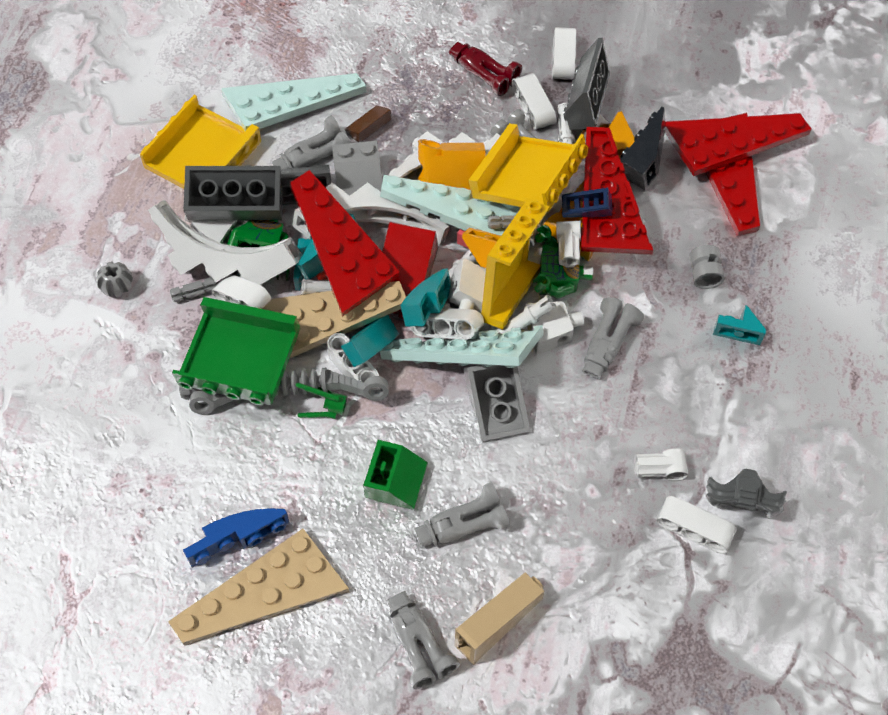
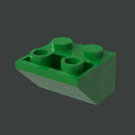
M377 440L363 484L364 498L414 510L428 462L403 445Z

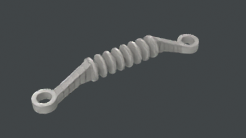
M326 367L321 369L319 376L315 368L312 369L311 376H308L306 370L302 369L301 377H298L296 370H292L291 378H288L286 371L284 372L276 396L279 394V389H282L283 394L287 396L289 388H292L294 395H297L299 388L296 387V383H301L316 389L321 385L324 392L341 389L362 395L370 400L379 401L388 396L389 383L380 376L369 377L365 382L357 381L354 378L333 372ZM372 387H380L381 389H379V390H373V389H371V388H372ZM199 390L191 394L189 407L194 413L205 415L211 413L213 409L233 401V399L228 398L226 395L218 393L210 395ZM197 401H204L206 404H201Z

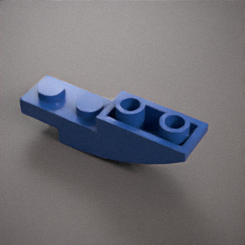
M276 508L255 509L221 518L202 527L205 537L183 549V552L191 567H194L195 565L199 566L207 563L211 556L220 551H228L237 541L240 542L243 549L248 546L254 547L261 543L264 537L271 533L276 534L282 531L290 523L285 509Z

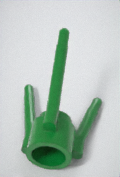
M296 383L297 388L324 397L323 408L328 409V412L298 413L297 416L299 418L328 417L336 419L337 414L343 415L347 396L331 391L324 392L322 387L316 389L308 385Z

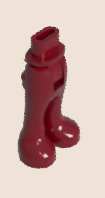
M457 42L449 50V55L454 57L456 63L464 67L465 71L471 72L491 86L493 93L497 96L505 95L509 90V86L512 87V79L520 77L522 72V65L520 63L512 61L507 67L503 66L484 51L473 46L470 47L468 43L463 45Z

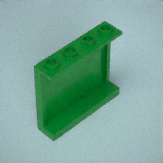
M203 297L200 306L204 313L180 371H172L177 384L184 389H200L210 395L218 393L226 395L233 400H239L240 398L249 400L256 405H272L301 329L297 316Z

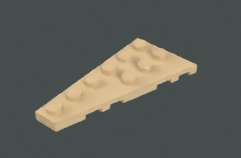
M400 281L390 282L343 317L332 291L275 298L262 309L297 316L301 329L290 356L292 358L326 343L333 334H346L401 309L400 305L406 298Z
M301 529L169 620L168 623L182 644L186 646L216 636L217 633L232 628L235 630L244 627V624L257 620L259 622L315 601L316 603L324 601L327 597L339 593L340 595L348 593L349 588L306 531Z

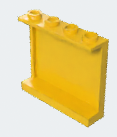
M194 94L189 101L183 104L178 113L170 118L167 125L157 132L155 138L142 149L140 157L145 169L184 189L185 166H241L261 143L259 127L251 124L244 131L242 126L199 105L197 95Z
M509 123L470 177L469 184L472 197L474 199L522 207L525 201L529 199L550 206V211L554 203H557L563 189L568 186L570 178L577 172L578 166L588 154V146L585 144L584 135L581 134L575 144L530 138L519 135L518 124Z
M527 199L487 255L481 311L484 323L503 329L531 287L533 279L540 273L541 265L528 260L530 239L549 211L550 206Z

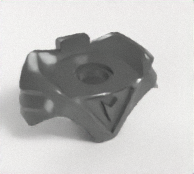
M743 469L733 480L726 484H720L712 477H709L707 480L706 488L708 493L706 498L714 507L725 504L741 509L761 511L769 517H776L784 511L783 505L786 502L787 491L778 494L770 493L755 470Z

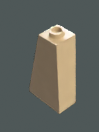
M526 572L455 629L454 646L474 665L542 601L544 590L541 582L534 576L530 577Z

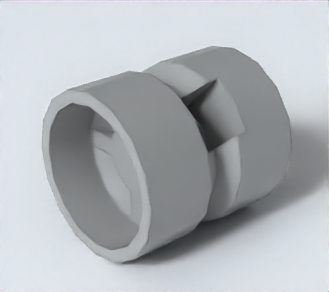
M702 245L694 248L689 254L691 268L693 269L694 285L700 289H710L721 285L725 277L723 266L721 265L720 249L714 245Z

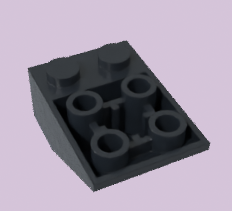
M662 106L657 112L651 114L647 122L648 125L644 130L638 131L634 138L635 142L630 148H625L620 156L627 180L646 191L659 173L666 129L665 109Z

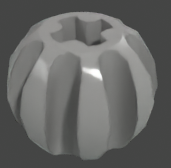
M108 262L106 266H102L98 270V276L96 277L97 286L105 295L119 297L131 288L133 277L125 264Z

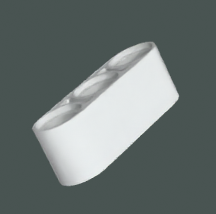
M555 27L552 79L574 80L576 28Z
M532 73L512 79L513 92L532 128L536 130L555 124V110L536 75Z
M232 274L225 277L212 289V293L217 300L260 309L272 300L268 291L261 285Z
M442 308L440 313L430 314L424 326L410 327L413 333L419 337L467 340L472 338L482 328L484 319L481 313L476 310Z
M336 333L329 337L327 341L329 358L343 375L365 382L369 377L379 376L377 370L368 360L356 367H349L351 362L343 349L335 350V348L341 347L350 340L346 335ZM372 387L371 389L379 390L380 387Z
M673 496L666 498L656 519L661 527L720 554L728 552L737 531L736 526L731 522Z

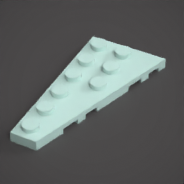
M357 73L221 88L223 97L244 131L251 124L261 129L367 92L365 83Z
M383 176L380 197L405 207L409 205L420 209V213L427 216L429 213L440 217V221L464 231L470 227L502 235L506 229L488 228V217L516 216L519 211L518 206L474 199L471 190L466 188L445 186L443 184L428 183L397 176Z
M543 325L534 326V331L521 332V327L511 328V331L503 334H498L496 330L479 331L467 340L433 338L422 342L419 337L391 341L380 351L381 359L391 360L392 362L404 360L413 361L414 363H458L462 366L470 364H481L484 367L505 365L507 368H514L521 365L543 336Z

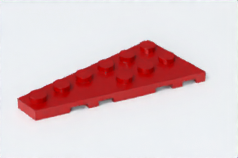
M801 113L667 121L665 134L694 177L810 135L812 129Z
M743 113L731 117H746L748 115ZM752 156L705 172L736 236L757 232L760 228Z
M587 127L586 145L588 146V154L585 158L584 191L609 188L612 196V216L582 217L581 252L653 255L652 244L648 240L647 230L642 223L637 202L630 183L627 181L625 169L619 159L618 150L610 128ZM590 201V206H594V201Z
M308 170L290 182L291 189L302 212L306 227L311 235L315 250L343 317L400 276V271L316 176Z

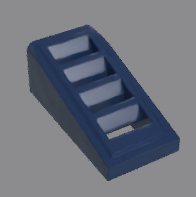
M609 188L562 194V216H612V196ZM570 201H574L575 209H570ZM580 201H584L583 208H580ZM590 201H594V206H590Z

